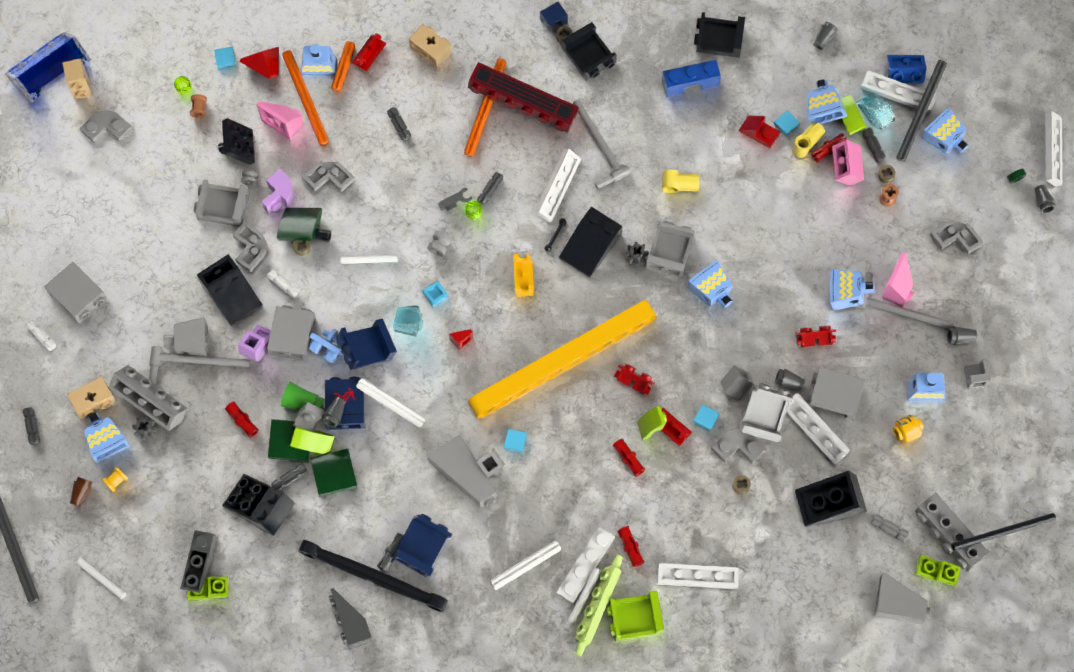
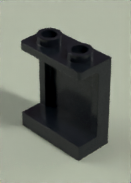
M702 12L701 18H697L696 29H699V34H695L694 45H697L696 52L740 58L745 17L738 16L737 21L708 18L705 17L706 12Z
M593 22L562 39V50L586 81L590 78H596L600 72L605 69H611L616 63V53H611L598 36Z

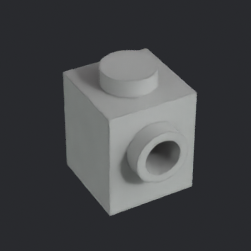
M494 448L476 461L487 478L491 475L495 477L503 471L502 467L505 465Z

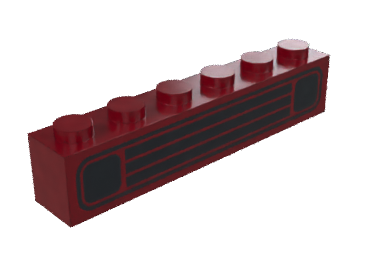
M479 62L468 82V88L472 92L483 94L491 101L503 103L509 109L514 108L521 111L523 115L532 116L538 119L539 122L550 124L562 132H569L579 109L576 105Z

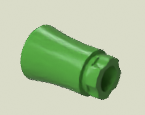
M290 381L280 406L299 411L308 402L323 409L325 398L319 397V395L307 391Z

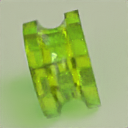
M180 76L174 81V86L178 93L187 94L190 92L192 85L187 77ZM185 82L187 87L183 86V89H181L179 84Z
M469 201L465 206L466 216L473 220L478 219L482 214L481 204L478 201ZM473 207L474 209V207H477V212L474 213L473 211V213H470V208Z

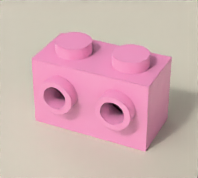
M848 140L832 146L836 181L848 186L863 181L861 146Z

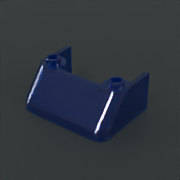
M63 32L13 66L5 75L22 96L32 103L40 96L39 92L43 86L64 72L62 62L81 58L84 65V61L90 62L92 59L74 35Z

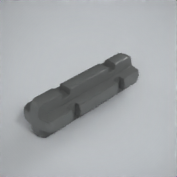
M390 108L387 114L389 118H392L391 122L396 131L400 132L401 140H408L411 137V133L409 130H406L405 122L401 115L399 116L397 108Z
M872 128L864 129L862 134L867 139L866 142L872 154H874L876 162L885 160L886 155L884 151H881L882 147L877 137L873 135Z
M498 172L493 174L492 180L488 181L482 193L478 196V203L481 205L487 204L488 199L491 198L498 188V184L502 182V174Z
M32 407L24 408L23 416L25 417L26 431L29 435L28 441L30 445L40 443L36 418L34 417V409Z
M299 464L295 467V470L292 469L282 475L279 480L273 481L271 486L281 491L283 486L287 487L299 479L300 475L307 474L308 471L304 464Z

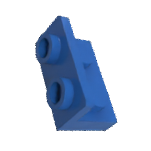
M887 55L888 78L902 83L925 82L927 67L924 55Z

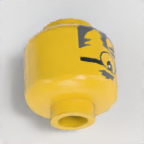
M907 415L895 421L893 432L898 441L909 443L921 437V429L924 426L920 418L916 419L913 415Z

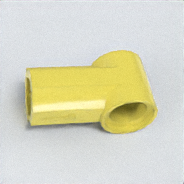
M813 122L802 135L795 139L792 151L796 157L804 158L808 155L810 149L825 134L826 131L823 126L818 122Z
M672 169L663 171V192L676 193L678 191L699 190V174H682Z

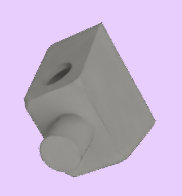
M205 317L174 324V334L163 335L164 346H174V350L178 355L208 357V329Z

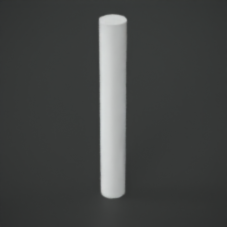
M398 255L341 256V264L398 262Z
M82 557L77 560L76 563L120 599L124 598L126 592Z
M594 568L567 620L568 622L575 624L602 572L600 569Z

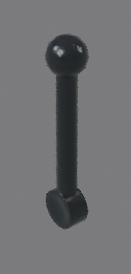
M561 218L559 220L557 230L549 244L544 247L545 251L549 252L552 250L551 246L561 228L566 225V219Z

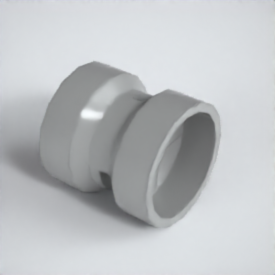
M435 231L433 241L429 243L427 249L432 254L443 257L447 251L446 246L450 245L452 238L444 232Z

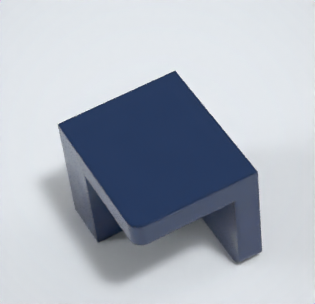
M556 2L540 11V21H545L548 26L558 22L562 27L568 24V14L560 3Z

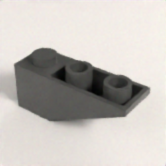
M194 530L180 589L197 593L201 592L218 540L215 534Z
M332 588V595L329 596L332 608H337L338 614H335L337 625H342L344 633H341L343 644H348L349 649H353L373 642L366 619Z

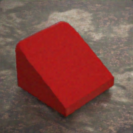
M469 329L450 333V341L458 349H462L473 339V331Z

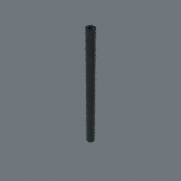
M1050 513L951 543V548L955 551L1056 520V515Z

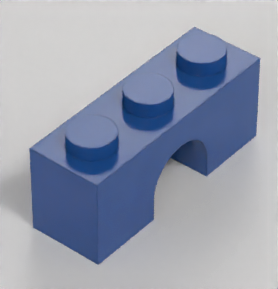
M712 60L663 71L662 84L666 97L683 94L684 90L691 85L699 84L701 89L719 86L721 74L717 61Z

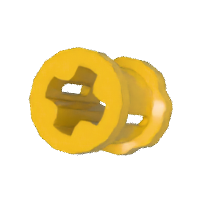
M117 466L109 476L102 478V481L113 492L122 481L128 480Z

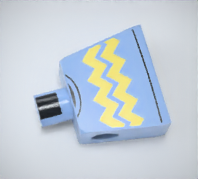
M318 44L304 46L302 76H335L337 58L330 46H319Z
M825 79L818 80L816 82L817 89L808 93V119L811 123L818 122L823 124L847 117L841 97L835 86L828 85Z
M949 108L924 129L921 137L944 153H948L953 147L960 153H963L969 146L963 140L967 131L966 128Z
M717 260L688 280L687 288L708 306L719 302L726 308L733 302L728 296L732 284Z
M833 269L830 272V303L833 310L862 305L864 303V293H875L874 281L864 282L862 273L859 271Z
M916 373L907 381V401H945L944 373Z
M99 413L91 414L88 417L91 426L85 428L84 432L91 456L96 463L130 446L109 417L102 420Z

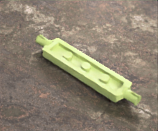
M615 555L612 565L605 567L601 572L599 583L592 592L591 602L584 611L585 616L582 623L576 630L575 640L578 642L574 654L582 656L585 647L591 643L621 573L619 566L623 557L620 555Z

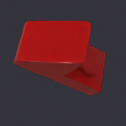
M748 115L739 128V132L771 149L779 137L780 131L766 124L765 116Z

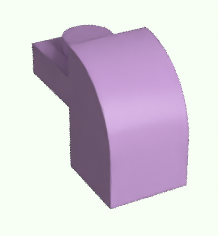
M279 169L266 180L268 188L273 192L262 201L263 208L268 214L272 211H277L282 203L289 207L294 199L292 182Z
M258 324L253 332L247 330L238 344L239 354L256 362L260 361L265 355L271 330Z

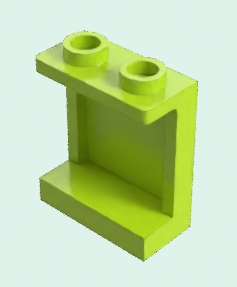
M650 591L648 595L616 600L610 598L606 608L608 616H612L613 624H610L611 636H615L616 641L664 634L658 591Z

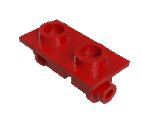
M378 33L371 35L351 63L367 72L387 43L380 40L381 35Z
M819 326V330H812V327L800 328V332H795V334L800 335V338H797V346H815V339H818L819 346L832 345L836 343V336L832 335V332H836V330L831 329V326Z
M627 363L618 366L621 368V371L617 370L614 375L617 381L629 386L633 380L635 381L632 387L634 390L643 395L650 393L651 388L649 385L655 384L651 376L643 372L640 375L635 372L636 368Z
M662 408L661 410L665 412L667 421L661 431L680 446L690 436L692 431L665 408Z

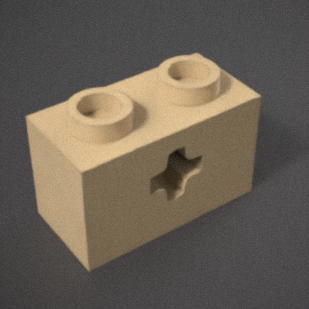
M424 24L409 38L410 48L436 68L451 54L450 42L446 38L438 36L433 28L427 27Z
M81 58L62 62L66 83L73 98H84L87 95H91L89 77Z
M102 376L67 394L80 419L88 418L100 409H107L116 401Z

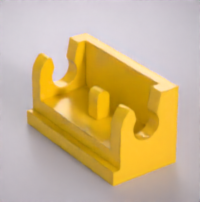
M513 254L515 297L534 296L532 259H530L529 254H526L524 258H520L519 254Z

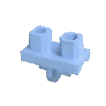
M333 329L331 332L324 330L323 335L327 339L312 332L310 335L312 340L308 349L319 354L323 346L328 348L323 358L331 363H334L339 355H344L341 348L332 344L333 342L337 343L336 336L338 331L336 329Z

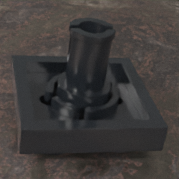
M228 118L222 120L223 143L218 144L219 152L248 165L255 163L253 129Z

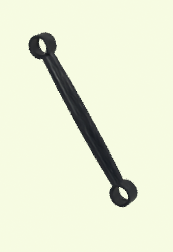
M303 540L298 549V552L311 559L317 558L360 579L370 581L374 585L424 603L435 611L444 612L448 600L435 593L429 594L386 573L324 550L308 540Z

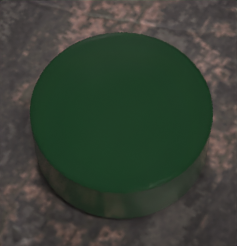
M1022 168L1009 174L1007 179L1012 184L1025 178L1027 174Z

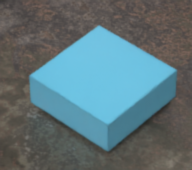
M233 47L214 50L218 69L236 65Z
M787 110L774 121V125L785 136H788L800 126V122Z
M439 281L422 290V293L432 307L449 297Z
M702 404L693 423L711 431L719 416V412Z
M508 429L504 449L523 453L527 433Z

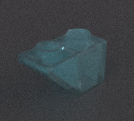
M866 94L857 101V105L872 126L881 130L896 122L890 102L874 94Z
M419 306L398 308L393 323L394 332L417 337V333L422 330L424 322Z

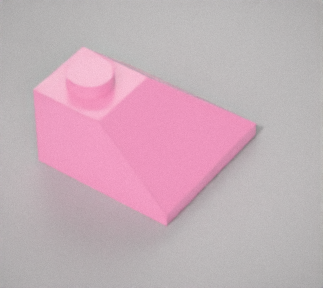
M265 102L257 103L261 121L290 140L304 124L301 112L295 108L291 109L285 105Z
M902 252L882 296L883 299L903 307L905 301L910 302L914 293L910 291L913 281L907 255Z

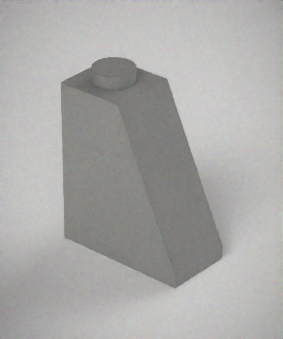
M887 573L881 574L874 616L916 624H923L925 619H929L930 607H927L928 601Z

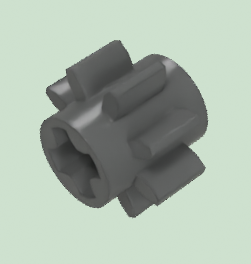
M635 242L633 246L628 245L627 249L629 252H625V257L629 258V264L633 263L638 267L641 262L646 263L645 257L649 255V251H644L645 244L640 245Z
M147 416L144 419L136 418V425H132V428L137 430L134 433L135 437L141 436L142 441L149 437L153 439V433L158 431L156 427H152L156 424L155 421H149Z

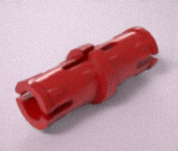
M840 133L832 140L825 141L815 151H812V158L816 157L814 161L819 162L827 155H832V146L846 141V137L842 138L845 135Z
M234 401L226 406L225 410L235 420L234 423L240 426L249 438L258 433L259 429L250 421L249 415L244 413Z
M623 438L613 444V447L622 457V462L628 465L635 477L641 475L646 470L636 458L637 454L630 450Z
M629 526L619 529L617 532L623 542L624 552H627L633 568L645 563L639 552L638 542H635Z

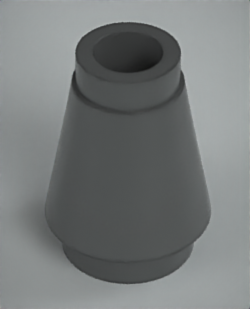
M830 22L822 24L813 45L823 50L837 35V27Z
M1037 186L1035 194L1038 210L1043 214L1054 211L1056 201L1046 186Z
M956 326L947 330V341L953 345L977 340L976 330Z
M779 369L775 378V384L784 388L802 390L805 379L787 369Z
M339 397L334 399L322 415V422L325 425L335 428L340 424L346 404L345 400Z

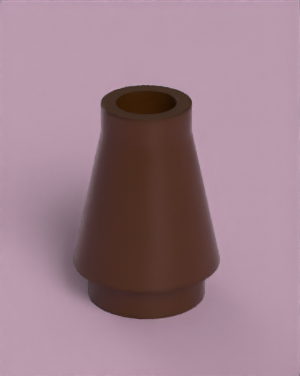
M77 477L73 484L70 504L81 507L83 501L93 488L91 487L93 482Z

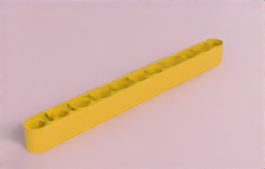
M647 300L641 301L477 393L468 400V404L476 417L482 418L650 324L657 318V315Z

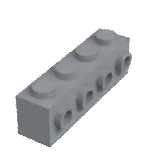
M129 365L114 373L108 387L168 431L182 423L188 409L180 401L173 398L165 390L159 388Z
M936 492L915 510L918 520L930 528L929 531L934 538H939L943 543V548L949 554H953L957 564L962 569L970 571L989 554L988 550L981 543L955 551L952 550L951 543L974 537V535Z

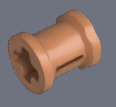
M200 94L192 95L190 116L195 118L205 117L207 97Z
M893 184L884 186L879 197L880 203L886 207L894 205L899 194L898 188Z

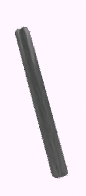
M938 60L899 149L896 158L900 161H906L945 71L947 62L943 60Z
M0 498V530L27 601L32 604L39 601V597Z

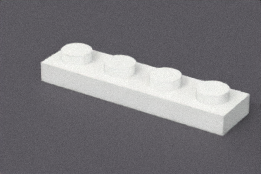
M867 70L861 85V89L915 109L918 108L925 92ZM934 94L926 113H931L937 95Z
M1050 111L1045 113L1044 159L1046 167L1044 176L1047 182L1057 187L1062 185V117Z
M564 149L535 210V213L546 222H552L581 160L570 149Z
M798 393L795 394L792 402H789L786 412L834 465L839 463L850 450Z
M598 527L556 594L574 604L594 568L598 567L616 537Z
M659 563L658 584L737 589L739 568Z

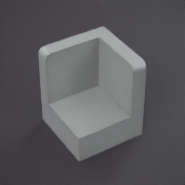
M982 359L980 364L966 365L964 367L968 389L988 386L991 378L986 359Z
M735 365L721 380L724 392L738 400L754 384L749 372Z

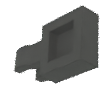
M463 188L460 192L440 201L438 205L441 210L446 208L449 211L457 206L456 203L458 201L463 203L470 202L472 196L464 198L463 193L468 189Z

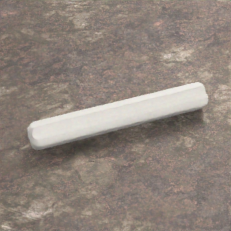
M361 378L356 385L358 389L417 427L422 426L425 417L366 379Z
M557 541L550 543L491 579V585L497 590L561 550Z

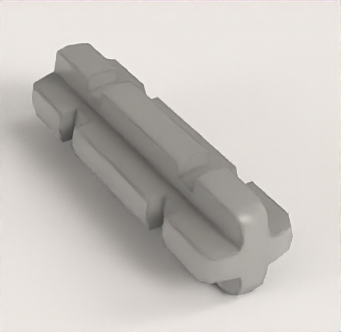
M878 514L871 521L872 525L877 528L878 526L881 527V530L893 537L897 536V539L905 542L909 536L908 531L899 529L898 525L887 519L883 520V517Z

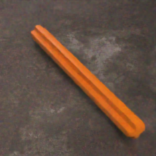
M287 50L282 53L283 59L317 140L321 146L328 144L327 134L292 51Z
M498 58L494 69L503 73L506 60ZM485 95L483 96L464 149V154L470 157L475 153L493 103Z

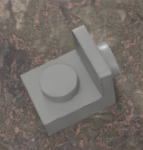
M307 402L299 409L293 426L312 431L315 423L322 418L325 410Z

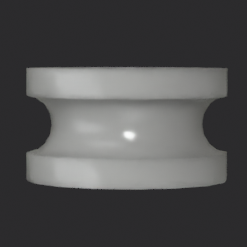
M251 170L242 172L243 178H241V183L249 186L258 184L257 178L259 174Z

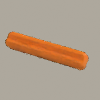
M345 42L331 85L333 91L340 92L355 49V43Z

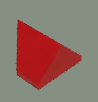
M279 47L240 58L239 62L268 79L278 77Z

